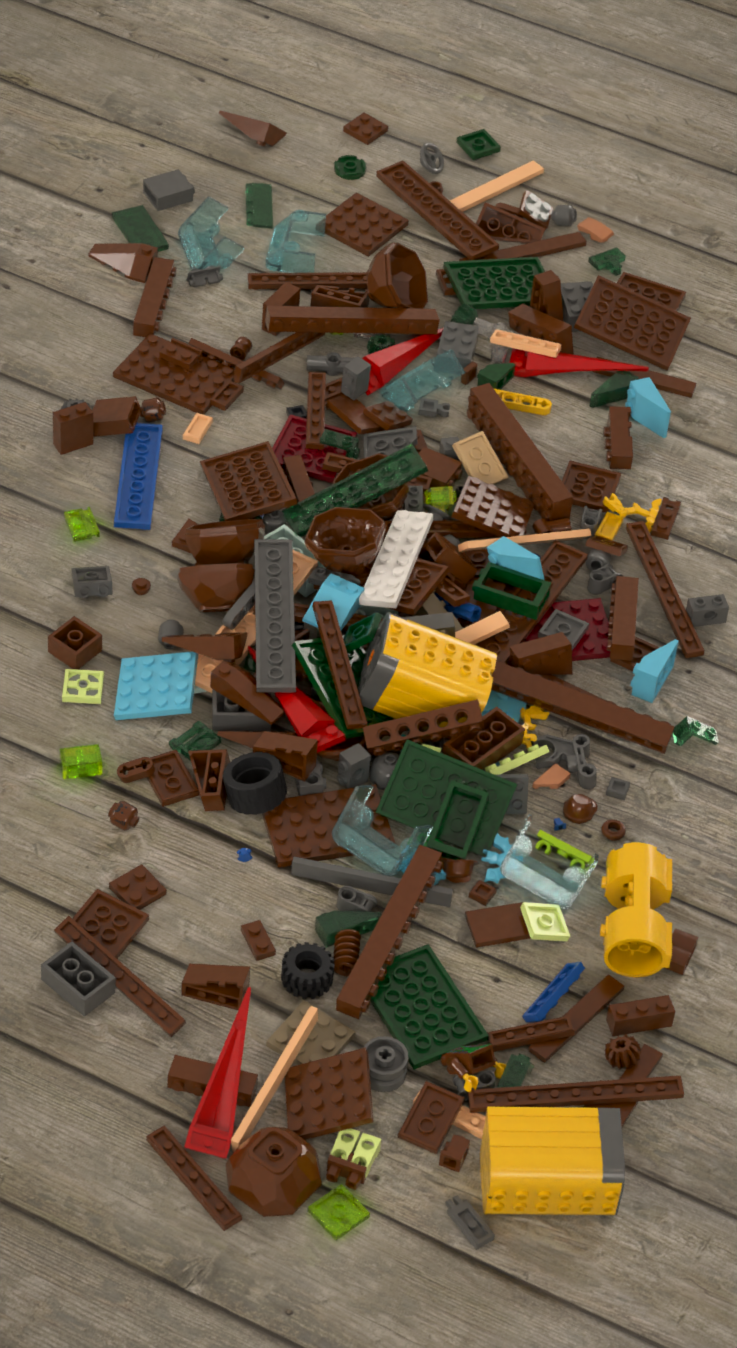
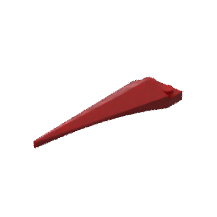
M443 328L438 329L437 334H424L364 356L362 359L371 364L368 391L365 392L368 396L383 387L442 336Z
M512 348L509 362L515 364L514 376L517 377L579 371L647 372L649 370V367L562 352H559L555 358Z
M248 645V652L256 663V651ZM296 687V692H274L297 736L318 740L317 753L346 740L345 734L335 726V720Z
M250 987L246 991L189 1127L184 1146L186 1149L227 1159L233 1136L251 994Z

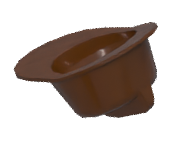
M441 858V861L444 862L442 868L446 873V879L453 883L469 882L474 865L479 864L475 860Z

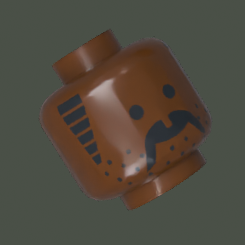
M159 398L146 399L142 402L140 416L141 418L144 417L147 422L160 421L166 415L165 403Z
M125 801L114 803L108 813L111 824L124 831L129 830L131 827H136L140 819L137 808Z

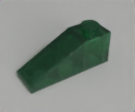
M618 371L591 393L589 407L594 408L627 399L630 381L638 380L639 377L628 371Z
M334 910L316 917L315 931L326 948L334 945L335 936L341 930L352 929L358 931L361 935L373 931L382 914L381 912Z

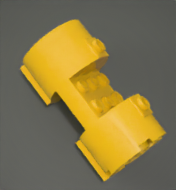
M640 842L623 844V848L613 849L608 854L606 859V876H602L601 888L605 889L604 897L607 898L611 905L617 908L609 916H606L605 924L600 926V936L603 937L604 961L610 970L619 975L645 977L670 966L672 957V923L666 922L664 917L654 909L663 903H670L672 894V859L666 858L665 854L662 855L657 851V847Z

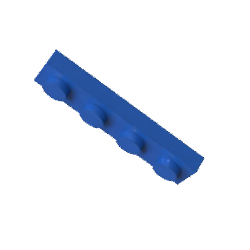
M582 962L567 963L523 1014L522 1017L526 1023L540 1022L546 1018V1014L557 1005L559 998L569 991L570 985L580 978V974L585 969Z

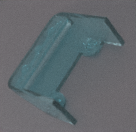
M209 196L178 230L179 239L192 270L205 269L211 265H221V269H225L245 249L242 245L225 236L215 245L213 237L220 231L218 220L229 208Z
M296 210L274 227L267 252L266 268L285 273H314L316 254L301 252L299 244L289 241L291 232L324 237L326 214Z
M450 349L422 363L378 391L387 401L394 403L400 410L404 409L407 412L415 407L414 404L418 403L417 400L441 386L443 389L452 384L451 380L465 374V371L453 350Z
M356 786L333 828L332 838L337 844L382 875L395 876L410 863L419 844L424 845L433 827L431 825L416 826L410 838L404 839L399 847L370 827L374 815L373 811L365 805V802L373 786Z
M528 815L501 863L500 871L504 877L548 903L557 904L562 910L568 909L572 906L597 865L599 855L595 853L585 870L579 866H571L565 871L564 875L559 874L529 856L532 850V841L528 836L524 835L532 820V816Z

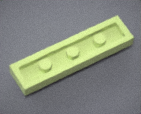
M538 744L527 748V753L524 750L513 754V759H510V757L499 761L500 765H489L485 767V771L494 775L503 774L548 753L549 749L547 745L541 747Z

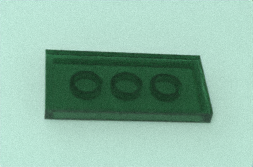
M143 205L112 212V218L128 243H143L158 247V252L169 249L168 242Z

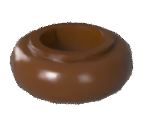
M611 819L603 823L601 831L608 840L617 841L624 837L626 828L622 822ZM614 828V829H617L618 831H617V832H613V831H610L609 829Z

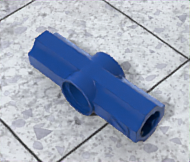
M434 592L439 601L443 600L446 606L444 608L446 611L452 612L456 619L462 618L470 622H477L482 611L479 606L466 603L454 607Z

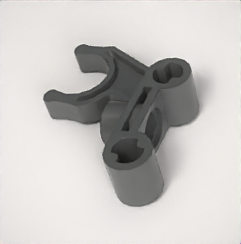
M547 734L537 736L535 742L531 741L532 746L536 744L538 746L547 745V747L554 751L549 757L536 758L537 769L550 768L555 763L559 764L561 760H565L567 771L577 772L580 787L583 789H593L596 786L597 769L593 764L586 763V759L590 755V739L587 735H576L573 741Z

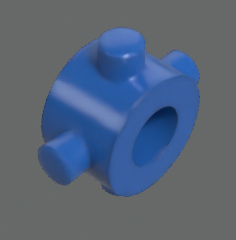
M242 848L238 850V860L242 862L251 860V849Z

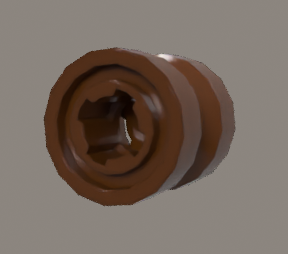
M239 337L230 349L231 356L244 360L252 349V342L246 337Z

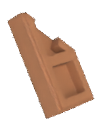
M555 763L533 782L532 788L550 787V789H558L570 778L571 773Z

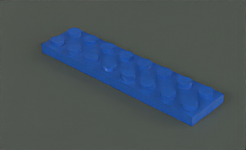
M136 423L133 433L125 434L114 517V527L151 530L163 425Z

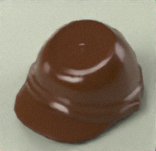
M574 794L564 802L563 815L573 823H586L593 818L598 806L592 798L583 794Z

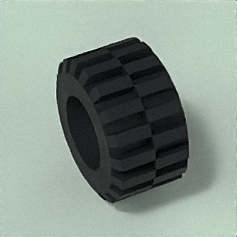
M305 942L304 945L299 943L296 944V947H290L289 952H285L282 959L281 971L282 985L284 988L287 987V992H293V996L297 998L302 996V999L307 997L315 999L317 995L321 997L324 992L327 993L333 984L335 965L330 951H325V947H319L316 943L311 945L309 942ZM302 969H312V970H314L315 972L307 973V972H303V971H301V970H302Z

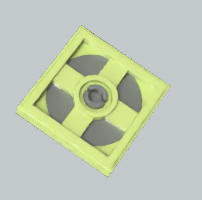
M65 669L62 702L101 704L104 671Z

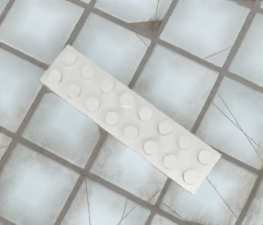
M397 510L365 583V590L359 597V605L397 608L433 522V513Z

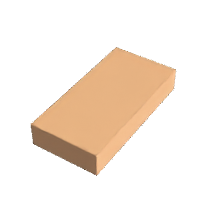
M196 413L183 434V440L200 444L213 423V417Z

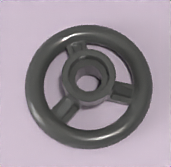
M425 143L420 149V163L430 173L438 174L444 167L442 153L434 144ZM426 148L433 149L435 154H430ZM438 158V159H439V167L436 169L435 162H436V159Z

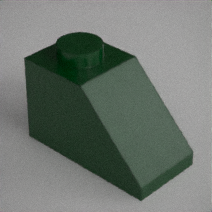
M488 364L479 371L477 386L490 383L493 389L501 390L514 378L515 364Z

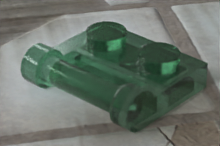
M197 721L192 725V728L181 736L170 740L169 746L172 750H177L191 761L188 751L212 750L221 744V737L202 722ZM195 734H197V735H196L195 737H193L191 740H189L188 742H186L185 744H183L185 741H187V740L190 739L192 736H194Z

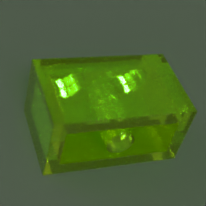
M453 486L431 487L425 491V503L438 509H448L456 502V491H453Z
M99 744L59 749L63 779L102 775V757Z

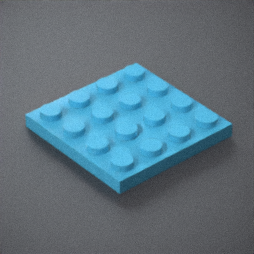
M182 652L122 658L114 710L115 720L192 713L198 661L197 653Z

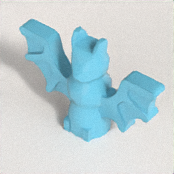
M498 833L494 839L493 846L499 849L502 854L483 850L486 857L481 858V861L499 866V868L487 869L485 882L494 881L496 884L502 878L509 879L511 875L509 873L510 870L519 873L523 861L521 856L514 857L513 853H515L517 848L509 844V838L501 837Z

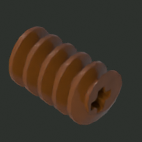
M345 929L339 931L335 936L333 953L334 972L341 976L349 977L359 958L361 934L358 931Z

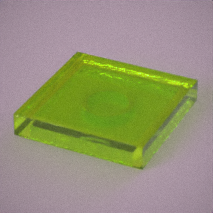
M342 1184L315 1201L307 1209L312 1217L336 1241L370 1218V1212Z

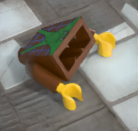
M492 1044L461 1046L446 1052L441 1057V1063L444 1067H447L449 1074H457L461 1080H465L464 1090L467 1092H471L472 1088L477 1089L478 1078L472 1074L489 1067L496 1068L494 1072L495 1077L503 1079L508 1072V1066L498 1063L494 1057Z

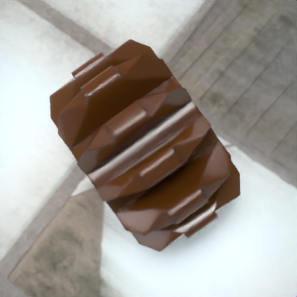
M627 1034L623 1037L617 1036L616 1039H610V1043L605 1044V1057L612 1068L618 1067L619 1070L623 1067L628 1068L630 1065H636V1061L640 1060L641 1048L634 1036L628 1037Z

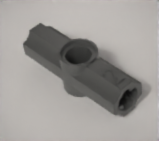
M335 352L328 353L326 356L307 355L306 370L325 371L328 375L336 376L343 372L344 365L354 358L341 357Z

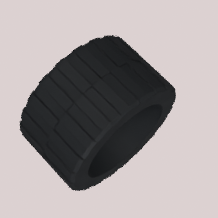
M251 752L243 754L228 763L223 771V781L229 804L239 813L246 815L263 814L275 809L286 798L287 786L281 762L270 753Z

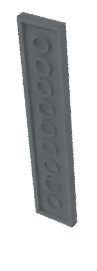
M254 539L256 692H296L295 650L291 646L295 641L292 540Z

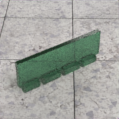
M247 183L245 185L246 224L253 227L273 229L272 184Z

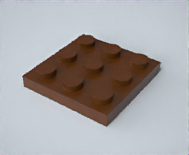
M569 460L562 482L573 496L572 505L587 506L594 510L602 509V512L607 513L610 509L603 504L604 497L609 499L612 493H616L621 473Z
M96 889L72 919L118 959L149 921V914Z

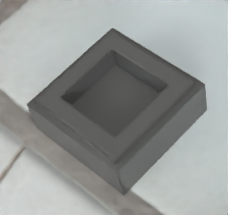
M611 777L606 795L625 801L630 782Z

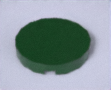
M354 155L341 156L334 162V172L343 179H359L366 173V163L363 159H357V156Z

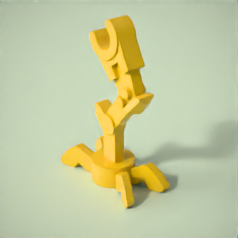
M613 493L609 499L607 497L603 499V504L612 512L616 511L620 518H625L629 514H639L647 517L645 524L649 533L662 502L661 498L652 501V508H649L648 511L641 508L635 502L633 507L624 508Z
M530 706L526 710L522 707L520 710V717L524 722L521 726L525 728L522 744L526 745V749L532 746L531 741L535 742L537 740L535 734H528L527 732L528 730H534L537 726L531 723L530 718L546 720L550 714L549 712H543L544 709L537 706Z

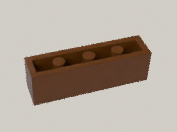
M175 1055L168 1073L167 1088L192 1093L196 1096H203L216 1064ZM240 1071L236 1105L251 1107L257 1090L258 1074Z

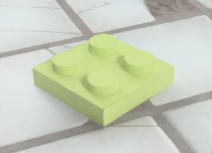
M523 902L520 909L531 939L568 941L570 933L559 905Z

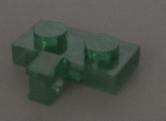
M616 247L589 257L588 262L597 270L610 269L611 273L617 276L621 274L622 265L620 262L625 261L626 255Z

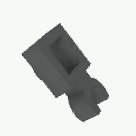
M421 398L418 415L436 417V414H440L442 417H448L450 404H438L439 400Z

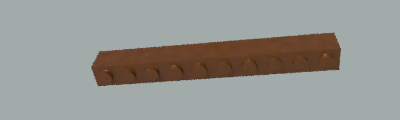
M267 306L265 316L268 332L437 334L440 321L436 309Z
M496 661L495 670L492 673L493 682L491 690L660 753H666L674 731V726L669 722L655 720L650 715L636 713L631 708L617 706L612 701L598 699L597 696L593 694L587 695L580 692L577 688H568L558 681H549L539 674L533 675L522 668H514L503 661Z
M419 844L337 997L336 1011L356 1019H360L362 1013L367 1012L371 996L375 997L379 981L384 980L387 966H391L394 961V952L396 949L399 950L401 948L403 935L409 933L412 918L416 919L418 916L420 903L424 904L428 895V888L433 887L436 873H440L444 862L441 861V852Z

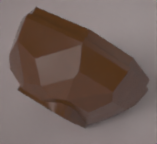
M392 242L374 256L367 270L369 298L383 308L423 309L428 303L426 271L417 253L399 243Z
M245 519L193 525L186 529V544L196 562L200 564H249V560L254 555V539H264L265 524H263L262 519Z
M240 563L197 565L180 568L177 580L181 590L195 608L198 609L199 613L226 612L232 608L252 584L255 569H253L252 564Z
M266 1127L260 1129L244 1141L226 1162L228 1191L230 1194L263 1217L293 1215L322 1185L319 1157L316 1150L310 1143L285 1127Z

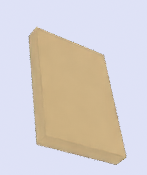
M483 431L452 445L468 476L476 477L487 484L493 485L508 478L505 469Z

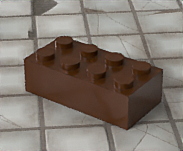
M496 706L483 716L485 728L475 733L466 732L458 737H453L444 744L442 754L485 771V767L497 763L522 744L525 728Z

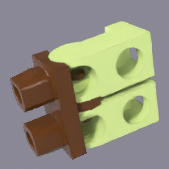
M352 1128L339 1131L327 1160L326 1180L335 1183L341 1176L347 1178L345 1185L348 1188L356 1190L360 1183L364 1184L371 1166L380 1152L381 1139L366 1133H362L360 1138V1131ZM345 1134L352 1135L354 1139L345 1136ZM365 1141L372 1142L374 1146L365 1143Z

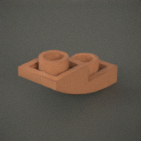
M588 217L577 225L578 231L590 234L591 240L601 243L606 242L614 235L610 228L593 218Z

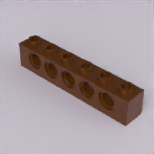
M477 699L365 726L363 731L369 754L379 756L386 751L402 750L407 739L422 745L424 742H438L442 738L449 736L458 737L466 732L475 733L485 728ZM462 717L467 718V720L463 723L458 722V720ZM442 722H448L447 726L439 727ZM422 727H429L425 732L420 731ZM404 731H409V732H410V733H409L407 736H405V737L401 736V734H402ZM384 736H390L389 740L382 741Z

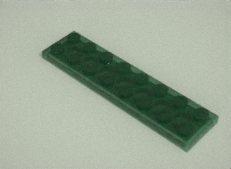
M410 444L298 502L296 505L283 510L282 513L295 535L302 537L308 533L314 516L335 507L358 508L428 472V468L413 444Z

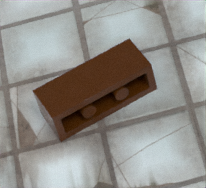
M669 995L611 1004L608 1008L606 1021L612 1037L672 1027L675 1009Z

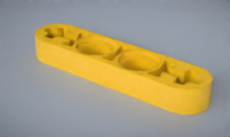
M494 389L508 409L538 415H548L551 412L552 403L548 399ZM506 399H512L513 401L508 402ZM523 402H528L530 405H524Z

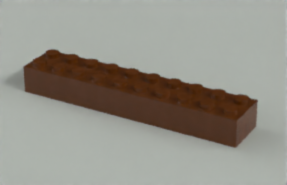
M487 383L470 388L469 406L467 409L468 418L473 421L478 431L484 432L494 452L499 457L501 464H504L507 468L509 475L515 479L517 486L523 490L525 497L534 504V509L538 511L541 518L547 521L569 518L570 520L573 501L572 494L491 384Z

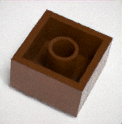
M75 616L48 636V652L72 669H80L102 651V634Z

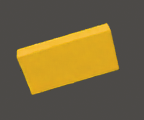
M607 512L595 535L614 540L624 518Z

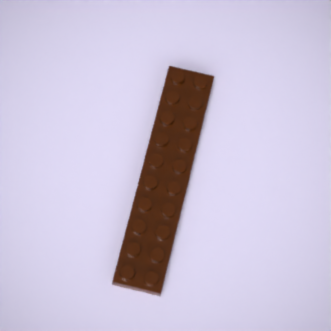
M403 160L376 171V177L468 259L477 260L499 250V244Z
M555 540L540 559L544 579L551 582L550 596L537 620L501 608L500 611L508 621L510 628L474 645L496 653V661L508 663L510 660V646L525 641L586 562L588 554ZM517 588L512 595L533 601L537 594Z

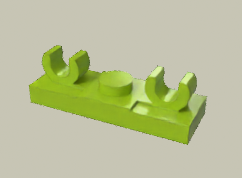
M541 829L539 830L537 836L540 841L535 846L538 851L541 846L546 845L547 849L544 853L549 855L552 851L551 846L558 850L556 853L566 859L568 856L573 858L570 863L572 869H574L576 864H581L579 872L582 874L586 870V864L590 867L593 866L595 860L592 856Z

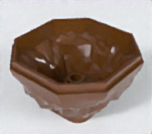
M380 453L346 464L334 479L332 485L338 507L370 509L383 521L394 518L397 510L402 508L409 492L402 462Z
M335 507L314 516L304 543L307 549L313 553L315 559L326 569L354 576L360 575L375 559L377 553L380 552L386 524L370 509Z

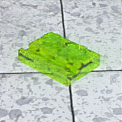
M87 507L86 510L81 508L64 512V518L74 542L92 539V536L100 537V531L90 507Z

